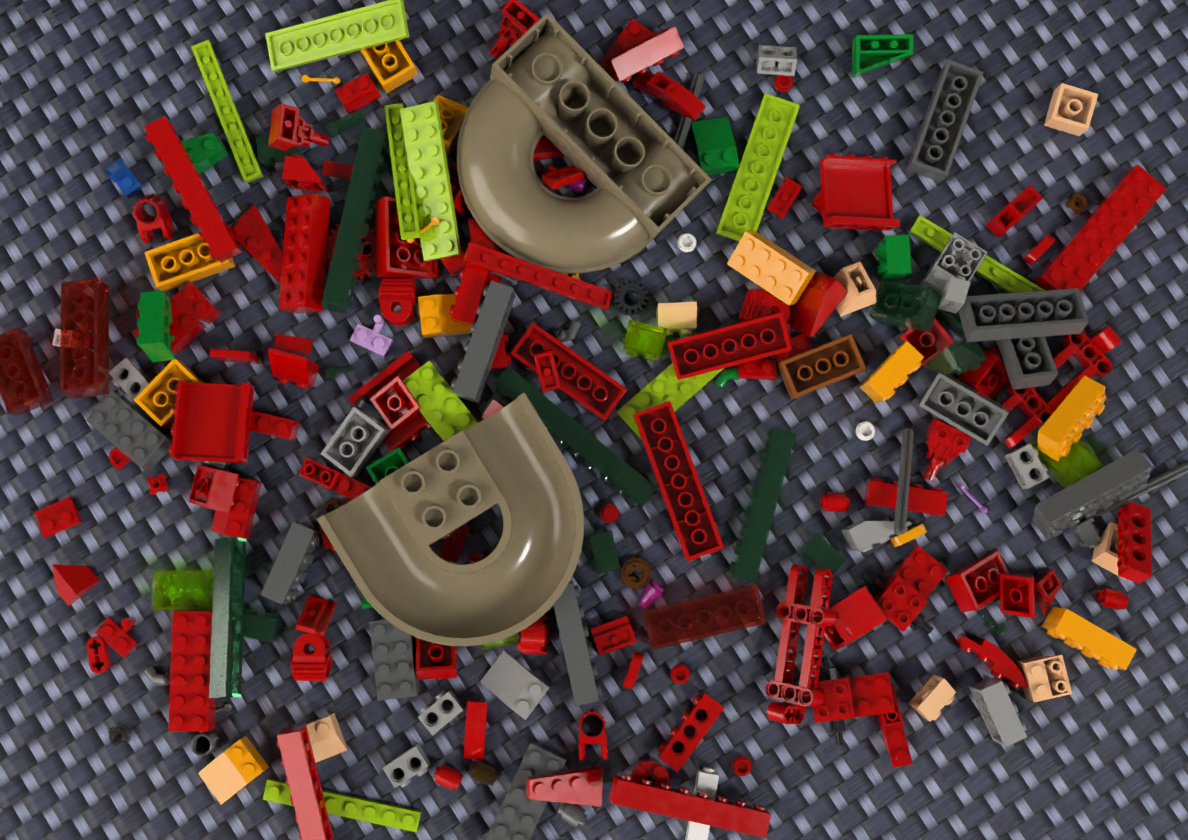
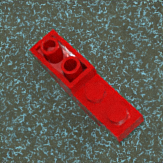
M646 71L633 81L634 88L662 100L665 107L694 121L706 108L688 89L658 71L655 75Z
M308 457L305 458L298 475L352 500L372 488Z
M958 635L955 642L960 644L959 648L968 653L973 651L978 654V659L988 663L986 668L991 670L990 674L1000 680L1002 677L1009 680L1007 684L1016 689H1019V687L1027 689L1028 684L1023 674L1001 649L983 638H979L976 643L965 636Z
M891 684L896 713L880 714L878 719L892 768L913 764L903 729V719L894 686Z

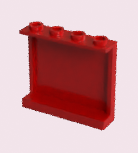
M837 153L827 154V157L820 160L823 228L892 231L900 227V219H893L890 166L895 164L896 160L889 159V157L872 158L869 155L855 157L854 154L838 156Z
M407 351L348 399L355 406L354 403L360 395L370 399L394 378L400 376L402 380H405L418 370L421 365ZM419 411L416 417L402 429L390 430L383 442L390 452L398 447L404 450L406 448L405 444L408 441H415L421 436L420 432L425 428L428 430L432 426Z
M179 380L178 385L175 387L177 401L173 407L175 421L171 426V434L173 435V441L169 446L171 458L183 461L247 464L254 386L250 383L233 385L193 383Z

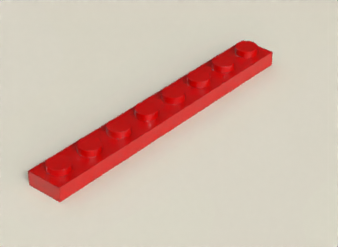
M472 242L468 243L463 262L603 310H608L613 291Z

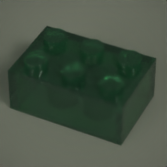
M881 280L876 294V303L873 304L869 316L882 325L929 332L942 296L932 287Z

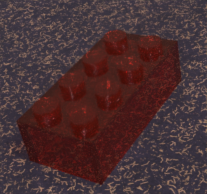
M19 328L0 335V394L8 414L17 416L54 401L28 332Z

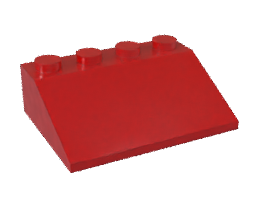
M383 197L375 203L376 277L437 279L438 259L431 261L423 260L420 238H415L413 243H408L407 240L401 239L396 198Z

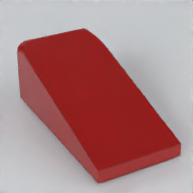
M552 349L533 353L542 393L560 389L561 385Z

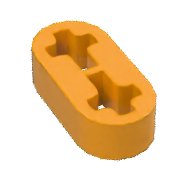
M921 523L909 528L904 534L891 537L890 540L893 546L897 547L927 533L924 524Z

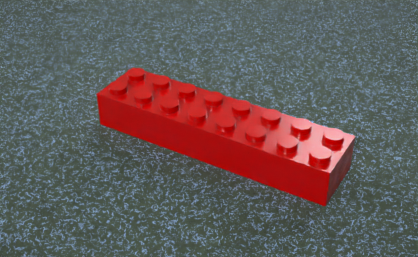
M1138 164L1129 169L1034 282L1045 291L1079 288L1080 292L1167 188Z
M671 401L633 414L634 422L685 560L688 562L723 549V543Z

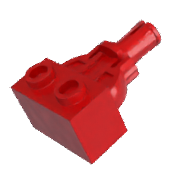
M509 0L501 10L504 17L501 21V29L497 32L499 40L489 50V53L496 59H499L507 47H511L540 20L518 0Z
M281 103L272 110L268 146L284 151L301 145L309 147L311 143L327 147L329 136L315 132L312 128L313 126L307 124L299 116V108Z
M933 418L925 433V436L928 437V453L926 458L930 459V462L922 477L934 482L940 466L944 465L947 467L950 460L955 459L960 452L965 453L972 437Z

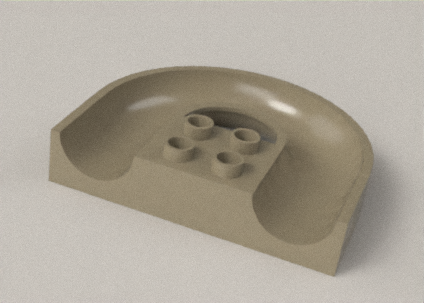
M548 13L492 64L490 80L480 89L465 114L457 144V173L460 188L465 202L480 228L496 245L511 256L558 273L576 274L600 271L628 260L646 247L712 180ZM545 135L578 169L584 172V175L597 189L577 198L562 197L548 190L538 179L533 164V154L539 139Z
M525 393L519 395L510 404L485 420L460 431L381 479L379 483L357 498L317 518L357 587L381 616L397 628L414 637L448 646H475L496 642L524 630L540 619L555 604L569 584L580 557L584 537L583 504L574 474ZM496 504L499 505L503 516V533L497 547L483 560L465 565L454 564L443 560L430 548V545Z

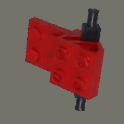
M916 545L885 583L877 577L872 579L865 572L860 575L859 578L868 584L867 589L876 596L875 601L888 618L887 620L899 630L905 632L909 625H912L914 628L920 627L927 634L932 632L933 627L924 621L926 617L920 612L929 602L926 598L949 570L920 546Z
M830 655L821 656L824 668L820 669L822 681H818L817 689L823 692L824 701L818 707L812 706L815 723L829 721L830 732L835 734L836 745H844L842 732L846 731L844 719L896 713L889 672L837 679L835 667H831Z

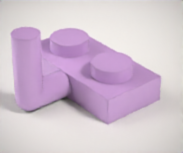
M375 315L374 321L376 323L373 330L357 324L350 341L385 357L393 340L380 334L384 325V319L380 315Z

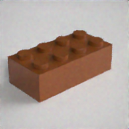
M852 334L784 360L777 365L791 400L866 370Z

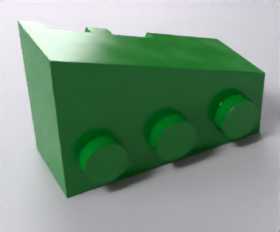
M913 34L856 35L852 40V78L910 57L913 54Z
M213 132L181 141L199 174L230 155Z
M164 290L140 293V301L137 303L140 312V318H137L139 335H137L136 340L138 346L143 349L152 362L176 360L175 353L171 351L170 342H174V335L169 333V324H172L169 297Z

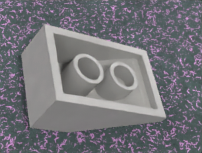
M504 650L480 681L510 709L525 720L550 688L547 682Z

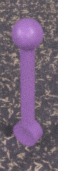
M959 483L957 485L980 508L982 514L988 512L987 507L982 506L965 489L963 484Z

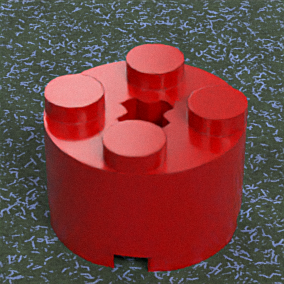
M543 615L521 631V639H518L517 644L518 651H522L523 654H548L549 650H545V646L550 645V623H546L549 615Z
M655 758L639 760L630 771V776L634 780L640 781V778L648 779V776H652V784L659 785V782L670 785V778L666 767Z

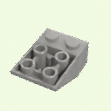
M954 232L929 268L920 285L941 296L943 286L950 277L961 276L970 282L986 256L987 251Z
M859 521L841 530L851 551H858V553H864L873 548L872 544H882L890 540V535L897 534L894 532L895 521ZM906 522V531L911 522Z

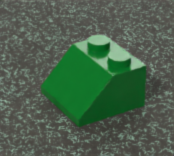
M398 447L367 466L366 469L375 484H377L381 479L400 469L410 461L401 448Z

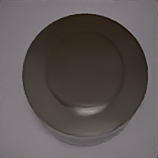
M480 759L477 762L473 761L469 769V773H471L470 778L485 785L490 784L493 786L499 774L495 766Z

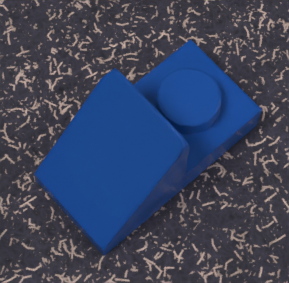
M118 158L105 168L108 177L118 185L126 197L130 198L143 188V185L121 158Z

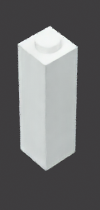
M705 766L703 769L698 768L694 787L695 794H697V791L708 793L709 797L715 798L719 775L715 772L714 768ZM688 821L685 840H708L710 826Z

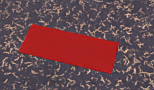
M324 161L321 175L358 181L361 167Z
M276 334L273 348L310 354L313 340Z

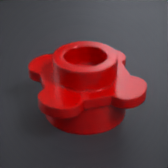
M164 474L147 478L150 494L156 495L157 492H166L168 490Z

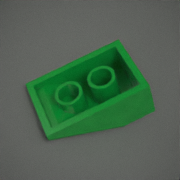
M728 117L691 122L698 166L708 176L737 172L739 161Z

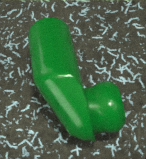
M733 367L723 370L715 385L723 389L729 379L740 380L741 378H738V368Z

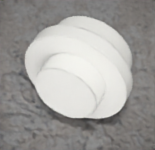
M685 233L679 237L678 247L681 251L691 252L695 249L697 242L692 234Z
M864 421L857 425L855 432L859 439L867 441L875 435V428L870 422Z

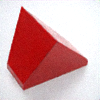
M52 564L56 591L68 606L72 605L100 582L89 566Z
M1053 569L1034 579L1035 600L1045 617L1057 591L1062 587Z

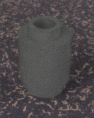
M562 803L557 812L562 820L575 828L578 825L582 826L587 818V815L584 814L586 810L577 804Z

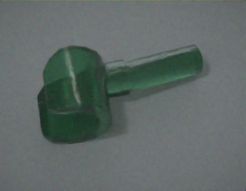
M328 367L326 378L336 379L337 373L351 372L353 367Z
M985 613L982 614L981 617L992 627L995 635L1000 636L1007 632V628L1003 623L996 625Z

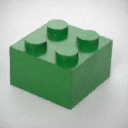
M909 235L885 236L875 247V257L878 258L879 263L876 266V274L879 276L880 282L902 281L912 273Z

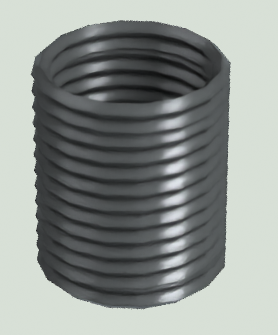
M213 731L202 732L192 739L191 750L197 756L207 755L217 748L219 738ZM201 736L208 738L210 742L209 750H205L200 746Z

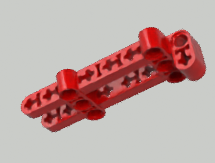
M1109 325L1099 329L1090 337L1083 331L1080 334L1063 336L1062 344L1064 347L1052 357L1056 369L1071 356L1083 366V369L1046 402L1034 390L1036 387L1022 388L1019 394L1016 390H1013L1011 383L1007 386V394L1009 396L1000 404L1010 410L1018 405L1028 416L1024 422L1003 440L1008 448L1014 447L1035 427H1042L1045 424L1041 419L1042 413L1047 416L1048 420L1054 413V410L1060 406L1084 376L1097 378L1105 376L1112 371V363L1104 353L1116 347L1122 339ZM1072 335L1077 339L1076 344L1071 340ZM1085 350H1087V351L1089 352V354H1090L1089 358H1087V357L1085 356V354H1084V351H1085ZM1098 364L1102 366V372L1098 370ZM1029 399L1034 402L1033 408L1028 405Z
M794 564L790 569L786 601L779 603L776 609L777 616L783 622L774 680L769 681L765 686V692L769 698L780 700L779 702L769 704L767 708V718L769 720L784 724H801L805 716L806 706L818 707L824 701L823 692L817 689L825 628L832 626L835 621L834 613L828 609L832 585V572L830 569L818 568L816 570L810 606L803 605L808 575L806 566ZM803 623L807 624L800 681L799 684L792 683L800 624Z

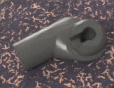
M573 320L569 329L558 330L555 333V337L560 342L573 340L581 323Z
M153 666L144 671L154 685H170V672L165 673V675L158 674Z

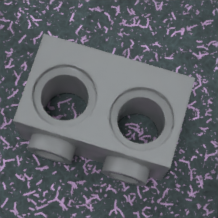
M759 45L756 60L757 74L795 75L797 64L796 47Z
M961 276L950 277L943 286L937 308L957 313L965 303L970 282Z
M127 357L108 372L113 377L111 381L118 388L121 387L125 391L123 393L124 396L131 402L151 382L139 366ZM128 370L127 378L123 379V372ZM140 384L141 389L136 393L135 387Z
M1031 444L1023 445L1004 455L1022 489H1029L1049 478L1046 466L1040 462L1038 451ZM1022 452L1025 453L1027 457L1025 462H1023L1020 458V454ZM1031 469H1033L1036 473V477L1034 479L1030 477Z
M443 690L435 697L437 701L434 704L430 705L428 703L420 710L422 714L418 718L432 736L465 709L464 705L451 690L447 693ZM443 701H452L453 708L446 709L443 706ZM430 712H434L438 716L436 722H431L428 719Z
M418 743L385 764L383 770L394 788L399 785L403 788L411 782L410 778L416 774L420 777L428 771L427 767L431 762ZM413 757L419 758L421 765L414 766L411 759ZM396 768H401L404 771L403 777L396 776Z

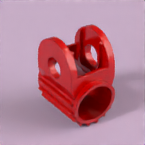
M152 193L151 195H145L135 202L136 205L133 206L134 211L132 213H134V218L137 220V228L145 244L152 242V237H154L152 229L156 228L162 229L164 238L168 240L174 238V225L171 215L167 210V201L164 200V197ZM145 202L155 206L157 216H152L146 212L144 208Z
M383 278L378 294L381 313L395 326H405L414 318L415 305H418L414 278ZM397 306H402L399 312H394Z
M748 289L738 319L744 321L769 314V311H781L786 323L790 316L789 305L766 290Z
M306 633L295 641L290 659L291 671L295 681L328 680L333 656L330 653V642L325 635L322 637L318 633ZM310 644H313L315 647L314 653L309 650Z
M596 711L584 713V716L580 717L581 720L578 722V729L580 730L579 761H582L583 756H585V744H601V756H603V760H607V736L605 733L607 728L605 724L607 722L604 721V716L602 717L601 713L598 714ZM588 715H596L603 722V729L597 736H588L582 730V722Z

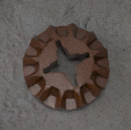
M632 558L622 566V581L632 589L643 588L651 580V567L643 559ZM633 565H635L637 570H644L639 575V582L635 576L628 577L633 572Z

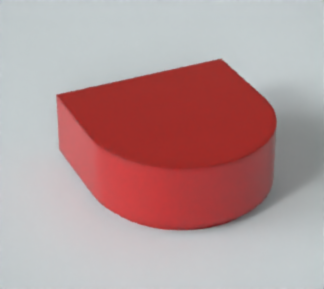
M117 447L112 449L109 454L110 462L119 471L131 461Z

